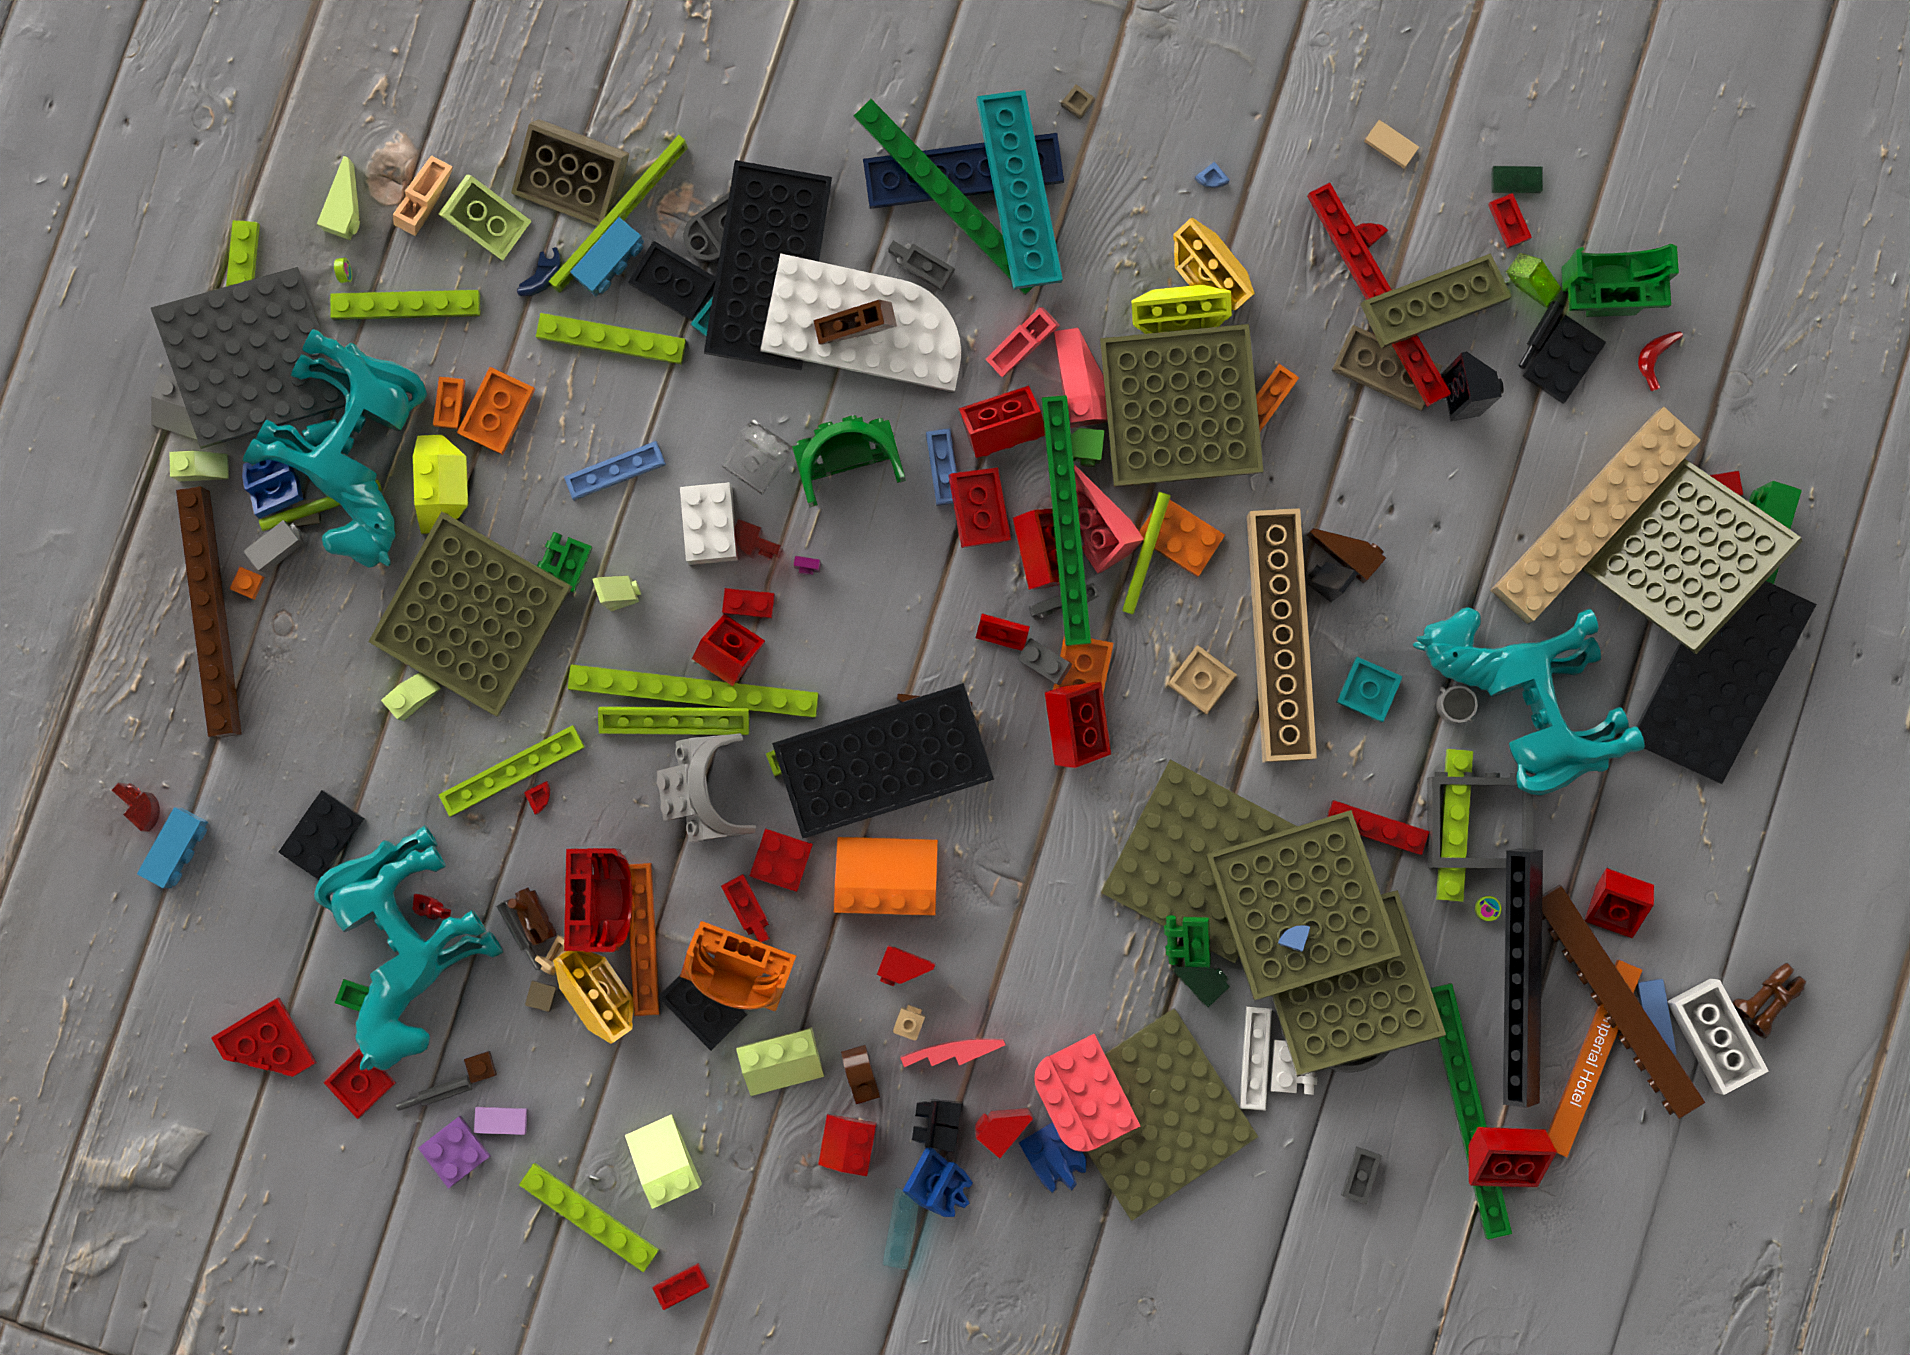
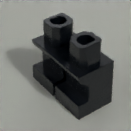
M931 1099V1102H917L915 1116L929 1118L928 1127H913L912 1140L925 1143V1147L955 1152L962 1102Z

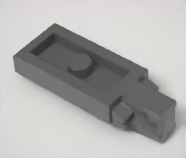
M893 240L888 248V252L897 257L896 263L900 267L943 291L955 271L954 267L915 244L906 243L905 246H902Z
M1094 583L1086 585L1087 603L1099 597ZM1061 595L1029 606L1031 616L1037 614L1040 619L1053 614L1051 610L1053 608L1061 606L1062 609Z

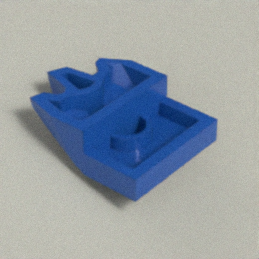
M274 460L260 461L253 466L249 463H243L242 478L244 488L251 496L254 515L259 519L304 500L300 481L293 467Z
M1053 1122L1018 1142L1038 1178L1051 1193L1057 1189L1056 1183L1058 1181L1063 1182L1072 1191L1077 1185L1073 1172H1086L1087 1159L1083 1152L1069 1148L1062 1141Z
M926 1147L903 1192L925 1209L943 1217H955L954 1205L965 1208L970 1204L963 1193V1188H969L973 1182L967 1173L956 1163L948 1162L933 1148Z

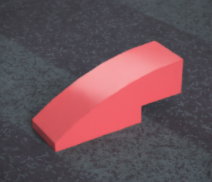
M1039 307L985 360L1001 377H1004L1049 337L1060 324L1044 307Z

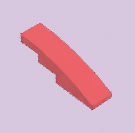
M976 1038L957 1040L924 1047L905 1054L900 1059L903 1066L906 1067L927 1057L931 1066L956 1057L960 1066L1006 1044L1003 1039Z

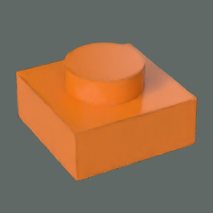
M239 567L230 589L255 600L265 577Z

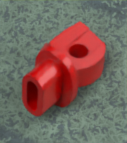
M414 894L412 909L417 915L427 916V918L432 920L450 917L451 910L444 908L443 904L437 899L427 895Z

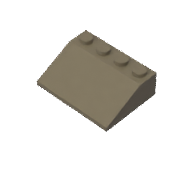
M537 119L528 125L511 194L598 226L609 214L623 179L630 153Z

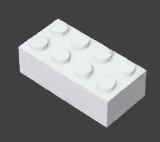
M1708 979L1667 1001L1673 1016L1715 1093L1725 1095L1769 1072L1720 980Z

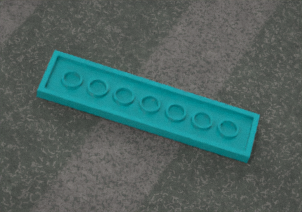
M1020 90L977 96L976 102L1013 290L1061 283L1063 277L1026 91Z

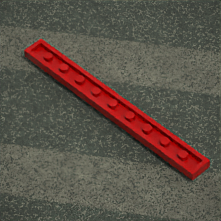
M1331 183L1309 192L1307 197L1365 299L1367 300L1391 291L1392 289ZM1418 335L1392 344L1427 407L1450 396V390Z

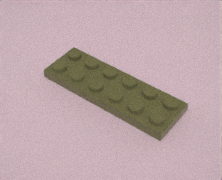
M1490 253L1367 299L1360 305L1382 349L1506 302L1512 296Z

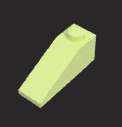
M343 156L317 225L323 231L351 240L352 235L357 233L360 225L354 164L348 157Z
M629 576L597 577L592 579L600 603L611 612L639 602L637 597L641 595L639 585L636 580L632 581Z

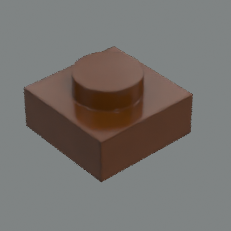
M490 1051L464 1059L471 1083L497 1075Z

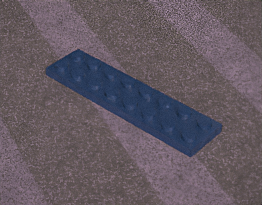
M1058 134L1035 135L1044 186L1064 183ZM984 142L922 151L965 196L994 192ZM890 155L863 159L870 209L934 201Z

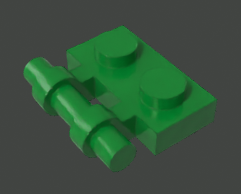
M553 532L551 539L546 542L545 548L547 549L543 559L538 562L537 566L573 586L570 592L575 593L593 547L568 537L565 546L560 545L559 543L563 535ZM558 552L561 553V556L555 567L551 563L555 553Z
M1167 916L1164 934L1167 936L1168 945L1165 946V951L1169 964H1178V957L1185 959V967L1210 968L1209 918L1184 917L1182 921L1183 926H1179L1176 924V916ZM1177 937H1183L1184 946L1177 944Z

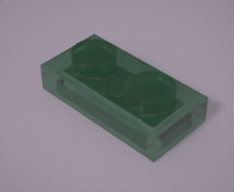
M1493 166L1491 169V193H1541L1543 191L1542 166Z

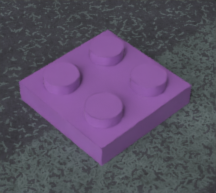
M461 1116L457 1117L418 1147L447 1188L453 1186L490 1157V1154Z

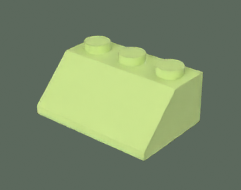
M812 1027L736 1048L742 1074L751 1096L824 1077Z

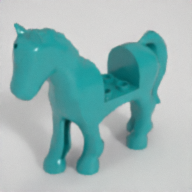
M312 329L302 350L308 354L322 353L335 360L342 368L331 365L325 358L320 357L313 360L301 354L291 372V376L300 380L306 378L322 379L333 384L342 392L346 399L344 415L337 426L317 447L310 445L293 426H277L274 422L267 419L256 439L254 438L249 444L242 461L254 465L260 461L274 460L306 474L319 490L341 504L352 518V521L345 526L330 529L322 536L325 550L331 554L351 557L368 568L374 567L380 562L390 566L391 561L388 552L396 536L394 528L395 519L383 494L378 489V484L375 482L377 474L363 464L343 455V453L348 455L354 445L352 437L355 432H361L366 422V417L390 429L401 431L409 416V412L426 399L427 391L421 378L413 371L392 361L369 357L354 343H349L346 347H343L337 340L324 337L319 331ZM406 393H410L412 395L410 401Z
M1466 607L1459 610L1446 621L1442 620L1427 625L1423 636H1417L1418 642L1413 643L1414 648L1426 652L1432 667L1440 671L1443 676L1469 686H1478L1481 690H1487L1490 697L1520 688L1524 689L1522 692L1523 699L1527 706L1530 705L1533 715H1531L1533 725L1539 731L1509 743L1510 752L1518 764L1517 786L1522 791L1534 795L1554 792L1568 786L1587 772L1606 771L1609 767V759L1621 758L1630 752L1644 750L1645 744L1640 730L1636 726L1629 728L1627 716L1621 707L1610 710L1602 723L1586 731H1572L1561 715L1552 674L1578 675L1584 671L1588 663L1600 661L1602 657L1600 647L1594 637L1584 640L1586 635L1595 634L1599 630L1598 621L1591 609L1578 613L1574 626L1559 636L1538 643L1513 644L1493 649L1473 647L1474 635L1481 625V615L1478 611ZM1578 649L1574 654L1566 658H1555L1564 651ZM1624 732L1619 739L1614 740L1616 734Z
M425 825L414 834L402 838L396 846L390 841L383 840L371 854L346 861L328 870L316 885L315 900L333 913L335 921L343 932L350 931L374 917V921L381 931L385 930L389 936L387 942L391 949L399 953L398 956L370 974L372 983L369 986V993L364 998L359 1011V1017L356 1021L357 1032L355 1039L364 1056L360 1063V1070H365L366 1068L371 1070L373 1067L379 1070H387L402 1058L420 1054L427 1050L430 1042L429 1033L423 1028L407 1026L398 1020L409 1003L423 993L443 971L458 961L475 954H483L494 958L503 953L499 941L490 931L481 938L466 935L453 946L443 949L451 939L464 934L478 936L486 932L482 921L473 910L467 912L462 918L448 917L443 920L439 929L427 941L413 929L399 910L394 897V891L402 880L416 872L423 870L437 872L446 867L442 856L435 848L438 846V843L432 832Z

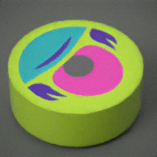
M346 257L336 259L334 261V272L337 280L340 283L351 282L352 269Z
M1483 896L1475 903V913L1483 921H1494L1501 914V904L1495 897Z

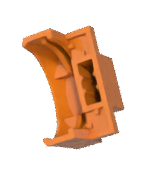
M701 921L688 947L680 977L692 981L696 988L704 995L723 1005L746 1010L764 1007L776 1012L796 955ZM708 953L715 955L714 959ZM763 973L770 975L767 977H762Z

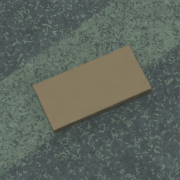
M1352 325L1332 371L1422 411L1425 402L1393 346L1390 345L1381 349L1375 334ZM1433 361L1437 370L1440 373L1443 365H1440Z

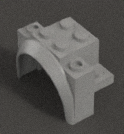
M741 733L688 738L676 741V757L679 766L657 771V786L660 791V809L663 813V820L686 818V831L689 835V842H702L755 833V825H733L726 822L716 813L709 800L705 775L708 761L713 752L720 746H728L731 742L743 741Z

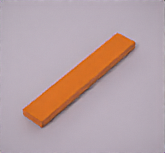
M652 863L629 864L633 890L629 935L634 1016L659 1015L660 1001L658 998L659 983Z

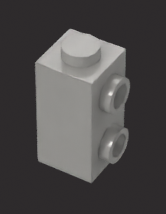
M283 520L243 552L258 571L266 574L304 544L300 537L303 533L294 523L290 525Z

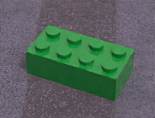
M1771 481L1754 490L1749 502L1791 529L1802 490ZM1779 567L1766 580L1767 582L1775 583Z

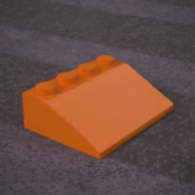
M837 837L834 913L936 915L938 840Z

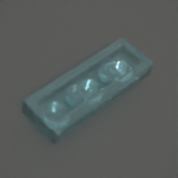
M897 1187L895 1189L883 1265L908 1270L919 1205L906 1195L902 1188Z

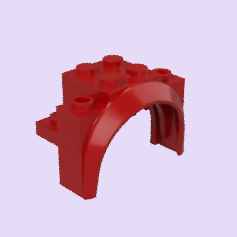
M616 848L566 849L564 951H619V948L627 939L632 917V877L626 857L621 853V849Z

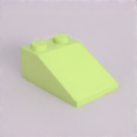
M472 175L464 177L438 213V215L502 261L531 223L530 219Z
M672 1114L625 1135L642 1187L652 1209L698 1189L702 1185Z

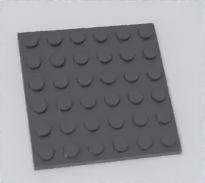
M298 267L151 307V312L200 449L257 433L267 419L274 422L277 426H281L346 406V399L342 392L328 381L315 378L300 380L291 376V372L301 354L313 360L320 357L325 358L333 365L331 358L322 353L308 354L302 350L312 329L319 331L321 334L322 332Z

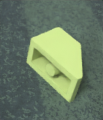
M203 451L169 452L170 477L179 482L229 479L228 454Z
M419 672L400 683L381 701L398 720L405 721L442 688L436 681Z

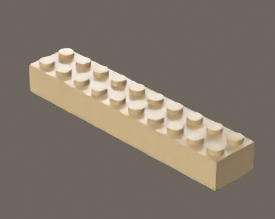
M1665 407L1656 411L1490 591L1526 624L1533 622L1701 440Z
M1300 508L1250 511L1247 514L1262 763L1317 759Z

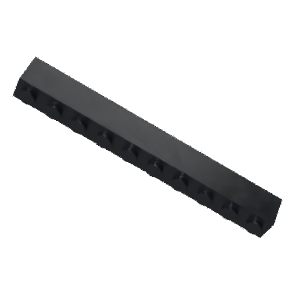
M1518 848L1506 850L1503 1105L1528 1108L1540 1103L1543 850Z

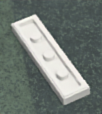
M1246 1006L1240 1109L1266 1111L1272 1020L1271 1008Z

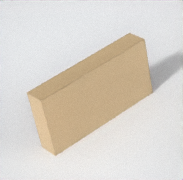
M1378 120L1364 140L1365 143L1403 169H1405L1419 149V146L1381 120Z

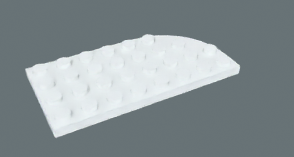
M780 254L761 352L955 392L961 361L960 337L949 311L933 294L921 286L905 280ZM876 300L892 302L896 327L873 334L819 345L813 320Z

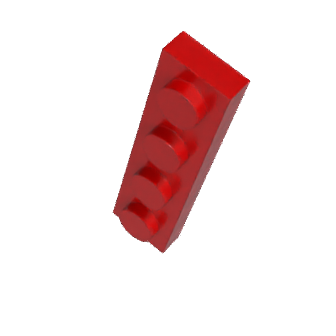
M1332 800L1327 817L1352 810L1360 836L1422 855L1429 831Z

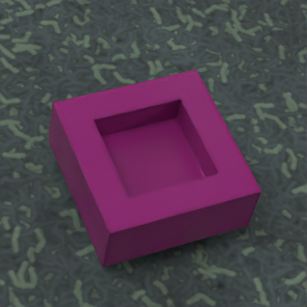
M795 556L793 566L795 569H799L798 573L813 575L814 572H820L821 561L820 559Z

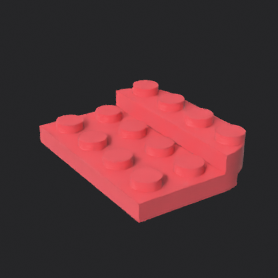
M1095 1034L1045 1057L1039 1063L1035 1070L1036 1089L1060 1138L1069 1148L1080 1152H1089L1140 1127Z

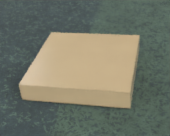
M1196 645L1167 685L1207 715L1237 674L1199 645Z

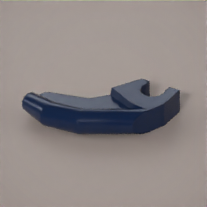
M557 247L552 248L554 257L551 259L546 258L544 251L540 252L535 274L520 283L519 288H517L519 296H534L551 285L549 280L561 268L562 263Z

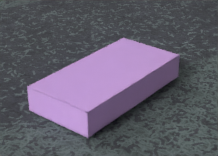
M475 1107L474 1133L525 1135L528 1108Z

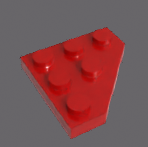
M280 998L274 999L211 1037L223 1060L238 1062L291 1077L300 1074L317 1063Z

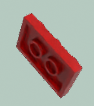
M998 467L951 473L948 475L961 548L1009 542L1011 536Z

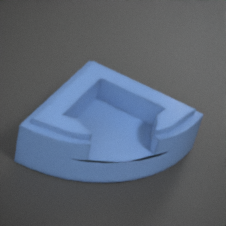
M1215 162L1195 176V180L1198 183L1210 188L1222 187L1230 181Z
M1300 925L1288 929L1281 936L1278 944L1302 952L1310 927Z

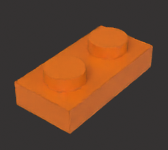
M439 376L433 426L459 429L466 382L464 379Z

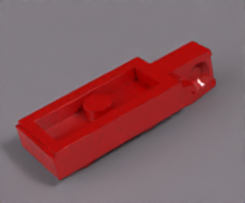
M742 874L721 885L739 922L748 935L754 933L760 943L769 940L770 938L764 928L769 925L767 917L745 875Z

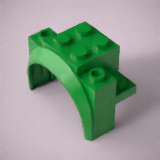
M1668 244L1656 249L1625 253L1582 252L1584 247L1576 249L1570 259L1561 267L1563 292L1568 291L1569 311H1586V317L1635 316L1645 308H1669L1671 306L1670 280L1679 274L1677 246L1674 244Z
M851 415L843 418L842 422L836 424L832 422L822 423L818 425V429L814 430L815 436L812 440L811 438H805L797 441V445L792 446L809 508L818 506L812 485L813 480L890 459L897 483L906 481L890 421H884L883 418L871 420L868 424L863 421L862 417L857 418L856 415ZM869 442L875 444L876 449L871 450ZM821 455L823 463L818 464L817 459Z

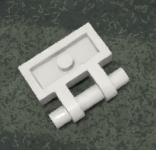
M1274 1039L1270 1090L1297 1093V1083H1303L1304 1094L1314 1095V1085H1317L1318 1078L1315 1076V1072L1297 1077L1286 1040Z

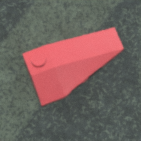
M1079 328L1054 331L1063 395H1067L1070 428L1107 423L1103 374Z
M1074 465L1080 533L1084 542L1082 549L1097 574L1129 556L1142 543L1144 538L1133 522Z

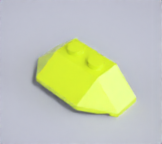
M1206 285L1154 289L1131 301L1133 326L1144 334L1219 327L1232 316L1231 291Z
M442 434L417 436L413 453L414 505L421 534H429L441 512H445L458 519L468 507L467 456Z

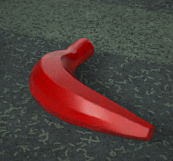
M1673 332L1655 338L1641 350L1638 357V367L1646 378L1651 391L1661 388L1654 372L1656 360L1666 349L1683 337L1682 332Z

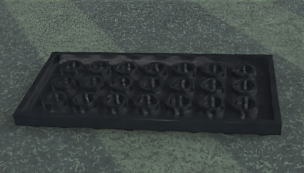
M735 160L704 354L802 370L803 360L761 352V345L780 254L819 262L832 177Z
M1765 581L1697 654L1679 642L1636 726L1643 736L1644 749L1723 784L1817 604Z
M964 683L772 743L802 839L994 780Z

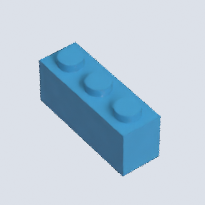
M618 217L570 273L576 281L597 297L599 293L603 294L610 287V281L616 274L620 275L626 269L627 261L632 256L636 257L642 251L644 240L638 232Z
M174 807L137 875L161 888L176 886L182 877L181 870L184 864H188L195 851L193 848L197 841L200 842L207 832L205 827L208 822L183 808Z

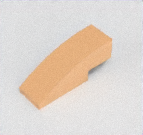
M432 155L406 189V197L393 213L395 226L414 236L417 235L438 201L450 177L453 166Z

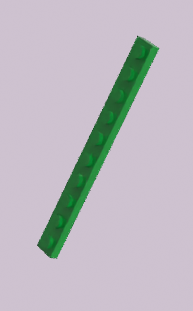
M870 99L853 115L854 118L1011 280L1003 235L895 122ZM1033 287L1021 288L1019 290L1026 295Z
M1067 395L1042 397L1065 646L1091 644Z
M1448 983L1431 987V991L1446 1033L1445 1037L1438 1038L1469 1167V1143L1478 1127L1487 1126L1453 984ZM1473 1186L1485 1238L1488 1240L1512 1234L1501 1186Z

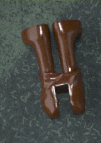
M1788 963L1777 968L1762 983L1763 987L1748 1000L1736 999L1732 1002L1738 1015L1742 1019L1748 1020L1749 1028L1761 1038L1766 1039L1770 1035L1772 1023L1780 1011L1786 1008L1804 990L1806 980L1801 976L1794 978L1785 988L1782 986L1794 971ZM1773 995L1774 1001L1761 1014L1756 1016L1761 1007Z

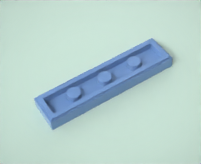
M657 441L564 476L571 497L575 501L665 466L666 463Z

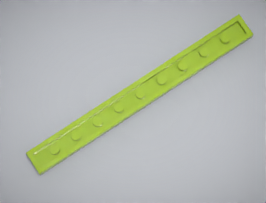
M572 664L570 665L567 688L568 690L723 708H749V711L816 718L819 697L817 692L738 683L732 686L727 682Z

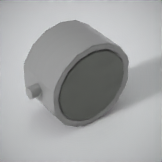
M1461 685L1452 686L1447 689L1442 687L1440 689L1442 693L1438 696L1436 703L1437 712L1440 717L1452 724L1466 721L1473 722L1474 719L1472 717L1476 714L1478 707L1477 697L1474 692L1468 687Z

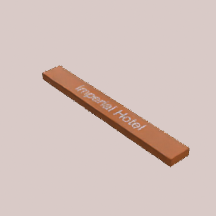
M1617 960L1615 967L1634 993L1642 969ZM1603 1005L1597 1008L1547 1132L1557 1153L1568 1157L1619 1030L1617 1026L1612 1028L1604 1017L1608 1012Z

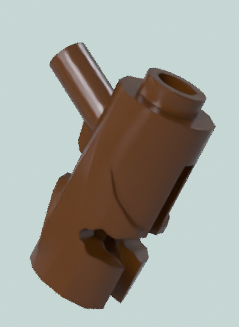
M529 887L515 893V899L512 898L508 901V907L517 911L526 937L533 946L557 936L553 924L548 920L549 916L536 890L530 891Z

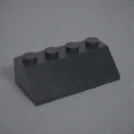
M1467 351L1461 352L1441 373L1445 384L1451 392L1450 396L1446 398L1450 421L1481 416L1502 397L1501 394L1504 392L1503 382L1501 378L1498 379L1497 371Z

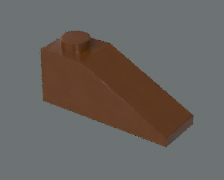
M884 300L872 301L813 320L819 345L873 334L897 326L892 302Z
M1315 528L1306 535L1343 567L1356 571L1358 573L1356 578L1362 583H1365L1386 559L1383 555L1384 551L1375 543L1370 544L1367 541Z

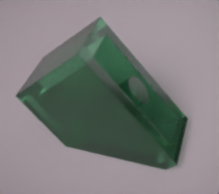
M1174 966L1171 969L1206 1007L1212 1005L1230 987L1226 983L1229 978L1219 968L1216 971L1211 967Z

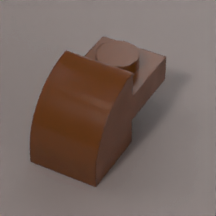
M866 1045L841 1051L846 1076L855 1103L860 1104L880 1098Z

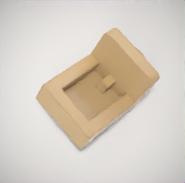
M559 935L556 937L546 957L537 955L535 961L542 965L541 970L550 975H555L556 973L553 960L566 952L564 951V937Z
M909 1004L907 1008L901 1007L893 1033L914 1041L917 1040L925 1015L921 1014L922 1009Z

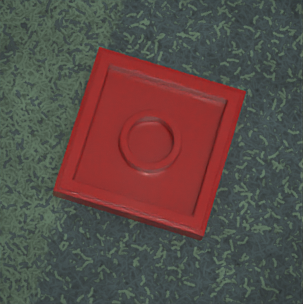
M360 1048L323 1082L356 1119H360L396 1084L385 1070H379L375 1067L371 1070H367V1068L360 1070V1063L364 1057Z

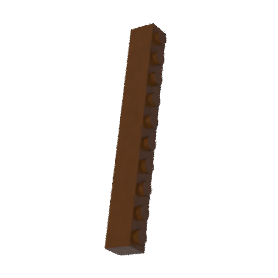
M201 486L176 490L208 737L224 738L242 735L210 491Z
M1559 884L1544 893L1542 920L1546 919L1551 926L1547 929L1555 942L1560 940L1565 947L1561 952L1569 963L1574 962L1579 970L1575 973L1583 985L1588 983L1592 988L1593 992L1590 995L1598 1007L1603 1005L1608 1012L1604 1017L1612 1028L1618 1027L1622 1034L1618 1038L1626 1050L1631 1048L1635 1053L1636 1057L1633 1058V1061L1641 1072L1646 1070L1651 1077L1647 1082L1655 1093L1660 1091L1665 1099L1661 1103L1669 1115L1674 1113L1680 1119L1706 1103L1563 887Z

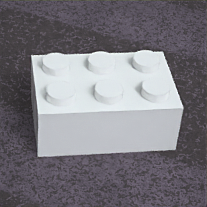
M730 482L680 487L686 562L689 565L738 561L733 490Z

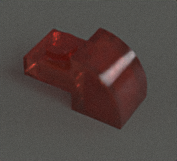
M740 519L737 520L735 539L745 555L753 559L755 551L759 550L758 555L771 560L773 556L780 557L783 550L781 545L762 539L763 530L761 527Z
M118 783L112 791L129 806L123 815L140 831L150 832L159 819L160 807L158 800L153 793L143 792L139 795L141 791L132 783Z

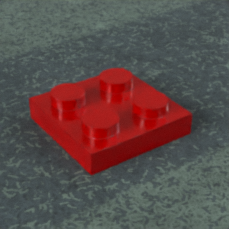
M765 828L749 876L798 892L813 844Z

